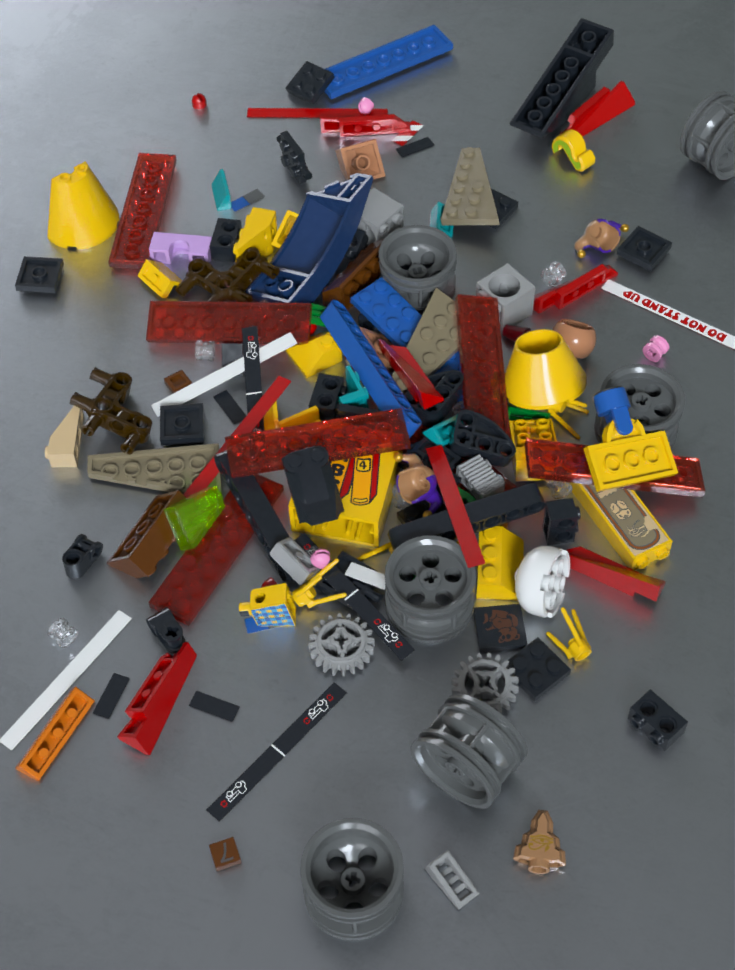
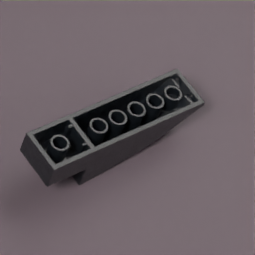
M581 18L510 121V125L544 138L565 123L596 86V70L613 46L614 30Z

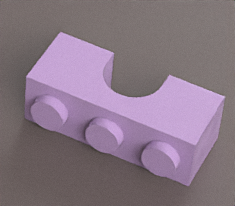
M154 232L149 247L151 260L162 262L163 264H171L174 256L187 254L189 263L195 259H202L211 264L210 242L212 237Z

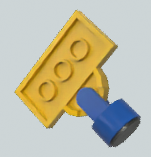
M614 386L594 394L592 399L598 417H605L607 423L602 434L603 443L584 448L596 492L678 474L665 430L646 434L641 422L638 419L630 418L628 409L631 405L625 387Z

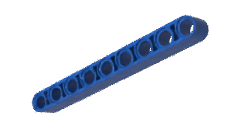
M332 300L320 315L322 322L353 370L358 373L361 382L366 387L379 410L383 411V416L394 433L403 435V440L408 441L421 426V419L346 307L339 301Z

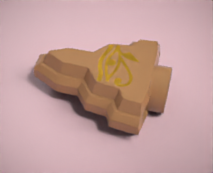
M547 810L537 811L531 820L530 831L523 834L521 844L516 845L513 860L528 865V870L535 874H547L550 868L566 866L565 851L560 848V839L553 833V821Z

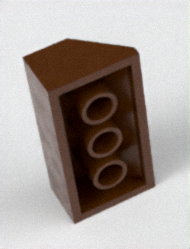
M384 239L369 244L353 262L351 261L341 274L336 276L329 286L324 288L322 292L323 306L327 307L332 300H337L349 310L353 306L350 303L351 297L379 279L381 272L379 267V248Z
M179 490L155 496L107 561V564L135 578L151 576L156 571V565L159 560L168 554L169 546L180 537L182 528L193 519L192 514L197 508Z

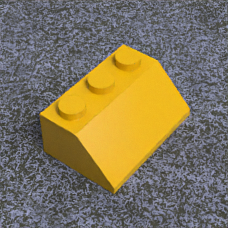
M495 526L480 531L478 534V544L485 564L477 566L476 599L518 601L515 593V573L524 558V540L503 526Z

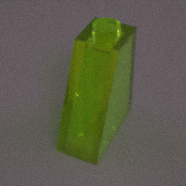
M213 486L205 488L163 509L181 551L197 547L225 508V504L218 487Z

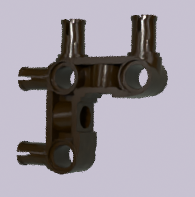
M254 247L245 250L236 259V263L225 272L216 270L212 264L202 259H195L189 263L186 277L175 287V291L180 296L185 297L194 286H199L211 293L212 296L202 305L203 309L211 315L225 302L236 301L247 308L249 304H252L253 297L245 293V289L261 273L271 279H275L279 275L280 269L270 264L267 258L261 255L259 250Z
M95 367L89 379L104 385L103 389L93 399L75 392L70 399V405H74L88 414V420L81 427L83 434L86 435L89 431L87 436H93L99 426L126 438L121 444L120 449L122 452L125 453L127 451V454L131 455L138 444L148 441L152 420L137 411L133 412L121 406L125 404L129 397L132 377L125 372L109 374Z

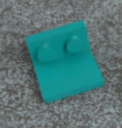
M350 365L346 366L347 394L339 397V405L346 404L369 408L367 404L369 394L366 387L361 386L358 373L356 371L353 372Z

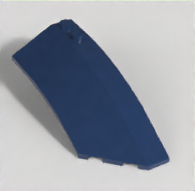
M355 173L350 175V179L340 183L338 180L325 185L324 190L317 193L313 191L305 193L307 197L291 231L270 262V264L280 269L279 275L275 279H271L261 273L245 293L251 295L254 300L282 317L298 321L311 303L321 294L343 260L359 226L374 179L373 176Z

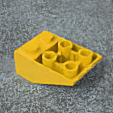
M252 208L250 215L247 214L245 227L240 230L239 241L234 244L233 254H236V259L245 250L253 247L257 248L260 254L266 258L273 253L275 247L271 243L278 231L276 211Z
M518 419L509 421L510 439L516 447V453L512 458L515 482L559 480L561 456L552 419Z

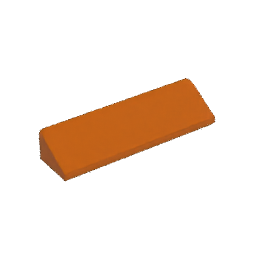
M76 686L72 688L15 769L39 781L95 700Z

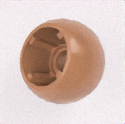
M561 319L553 327L552 330L561 334L576 359H584L594 350L596 332L592 326L576 320Z

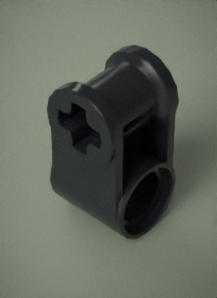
M84 534L78 535L74 543L62 556L66 575L72 579L82 577L101 555L103 544L87 539V536Z
M167 607L146 619L151 632L160 640L168 652L177 653L183 643L186 642L182 627Z

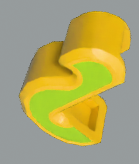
M573 129L567 130L553 139V153L563 148L575 170L583 172L595 164V155L592 150L589 149L587 151L585 140L579 132Z

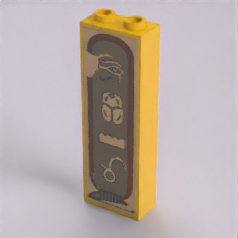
M584 450L561 459V478L628 568L633 570L643 569L657 559L662 560L669 555L673 541L630 485L596 492Z

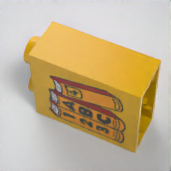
M316 420L307 448L313 446L326 447L344 512L340 513L337 520L313 526L305 522L299 524L291 496L288 505L291 531L305 532L310 535L379 547L396 487V478L401 470L398 462L394 460V455L398 452L403 454V435H397L392 430L384 427H377L373 430L353 427L344 420H332L331 422Z

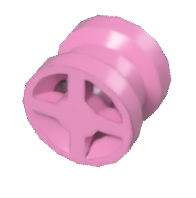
M655 335L643 347L642 351L648 360L658 362L662 358V354L669 350V344L663 337Z

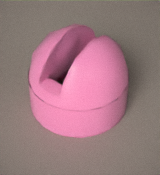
M365 97L358 104V109L362 114H368L374 108L373 102Z
M319 548L313 552L310 561L315 567L323 569L330 562V553L325 548Z

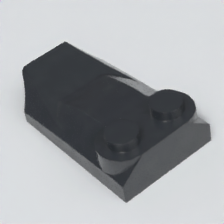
M313 446L291 452L281 458L299 524L305 522L313 526L337 520L340 513L344 512V507L326 447Z

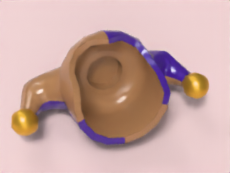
M601 218L593 220L586 227L585 234L574 244L578 257L584 258L586 256L584 251L586 248H593L603 253L611 252L620 241V230L628 232L629 226Z
M396 453L394 455L396 462L405 461L409 465L408 468L402 470L397 475L396 485L399 494L410 504L426 500L430 506L429 510L423 513V517L433 515L443 504V499L436 490L437 478L435 473L422 463L418 455L414 453Z

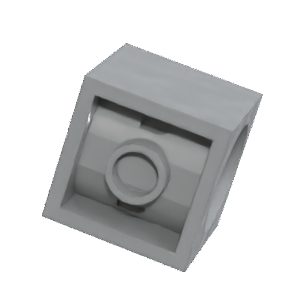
M372 188L369 192L357 228L367 233L369 240L366 248L369 244L382 240L391 232L404 227V205L376 188Z
M507 263L477 282L475 311L480 317L487 320L491 327L497 329L502 334L505 325L515 326L533 314L535 286Z

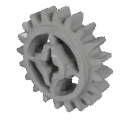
M338 613L336 620L329 615L328 623L320 620V627H313L314 634L309 635L310 643H308L311 659H316V667L323 665L324 673L331 668L333 676L340 670L343 677L346 675V670H350L352 674H355V667L363 670V662L370 663V655H374L373 646H375L372 630H367V623L365 622L360 625V617L351 621L350 614L345 619H342L340 613ZM340 640L343 642V649H341Z
M488 652L485 659L482 658L481 653H478L477 660L468 656L469 664L460 662L462 670L455 669L454 673L457 678L451 679L452 685L455 686L452 688V694H465L479 700H490L484 703L501 714L502 707L506 710L511 709L508 701L516 702L514 694L519 693V687L516 686L519 681L518 677L514 676L515 668L508 669V660L500 663V655L492 660L491 653ZM469 678L474 685L470 694L465 689ZM500 678H502L505 683V688L502 694L498 691V687L496 686Z

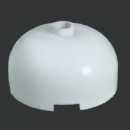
M540 546L531 550L523 558L515 573V593L519 604L525 611L543 618H552L557 613L565 596V593L562 592L565 586V577L570 575V556L568 551L552 546Z

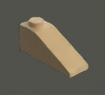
M73 406L52 433L49 439V446H45V458L49 459L51 467L78 466L84 412L76 406Z

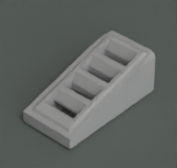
M449 850L425 867L430 877L458 910L480 894ZM445 863L448 868L440 873L437 868ZM452 871L455 876L446 882L444 877ZM459 879L462 884L452 890L450 885ZM466 888L469 892L459 899L456 894Z

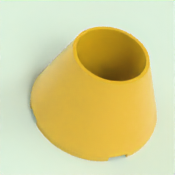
M539 329L524 333L516 340L501 383V390L503 396L508 398L509 403L517 407L530 410L556 408L558 403L566 400L570 403L577 399L587 386V376L561 334L553 330Z

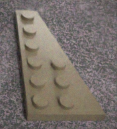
M467 147L461 149L441 217L442 226L500 225L480 148Z
M435 288L406 348L428 377L436 373L483 328L484 322L438 288ZM394 371L392 378L402 393L405 394L408 389Z
M219 443L134 451L131 455H128L127 452L88 455L87 473L89 478L165 492L179 490L184 494L219 451ZM220 472L199 498L222 502Z

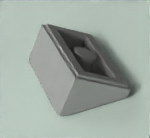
M291 537L277 542L270 552V556L299 585L307 582L321 570L311 563L310 556Z

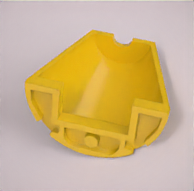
M86 161L75 166L74 172L71 174L61 173L51 179L47 234L49 241L62 248L68 249V246L77 247L78 250L97 246L114 234L119 221L118 209Z

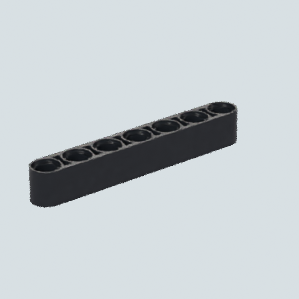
M233 447L214 455L215 464L280 578L284 583L294 580L270 556V552L276 543L290 536L237 447Z
M530 483L464 504L473 531L477 533L536 514L546 507V503L538 485ZM448 510L395 526L387 534L393 551L402 543L420 536H440L450 540L457 539Z

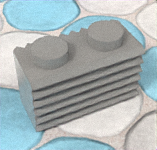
M480 454L456 466V475L462 478L461 483L476 500L504 492L505 481L500 474L496 475L490 462L487 459L483 460Z

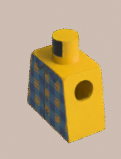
M286 583L253 589L250 594V602L239 603L240 616H253L258 626H296V603Z

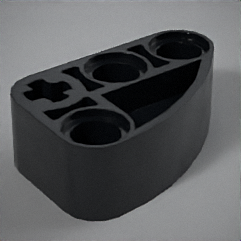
M450 370L428 376L434 388L443 396L444 401L425 410L419 401L416 402L409 391L404 394L421 419L422 425L431 428L441 423L463 395L464 375L460 371Z
M466 409L459 412L453 424L449 449L463 458L470 459L480 454L483 460L487 459L491 465L497 467L509 465L516 453V447L503 429L489 418L477 412ZM479 446L484 447L486 450L480 449ZM500 451L506 453L507 456L502 455Z

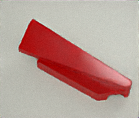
M621 80L611 91L604 86L570 115L567 120L570 122L569 127L560 134L573 129L584 136L634 106L635 100L625 82Z
M395 114L344 118L320 117L321 133L340 132V137L411 132L410 122L403 121Z
M601 264L582 276L534 295L533 309L538 314L553 305L560 310L607 280L618 275V272L610 265Z
M379 339L381 352L416 402L419 401L424 410L444 401L443 396L434 388L406 347L388 345L385 341Z
M581 546L566 550L570 556L571 569L632 597L635 593H638L656 602L666 584L663 580L641 574Z
M189 642L183 643L176 654L166 653L159 658L125 710L129 718L132 719L117 737L122 742L145 755H151L197 657Z

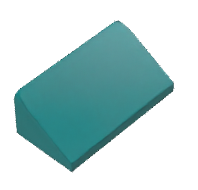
M220 169L211 185L217 211L232 208L225 172L223 169Z
M438 201L431 209L430 227L437 228L452 238L454 225L442 226L441 217L445 204Z
M458 414L422 433L437 446H445L450 442L453 424Z

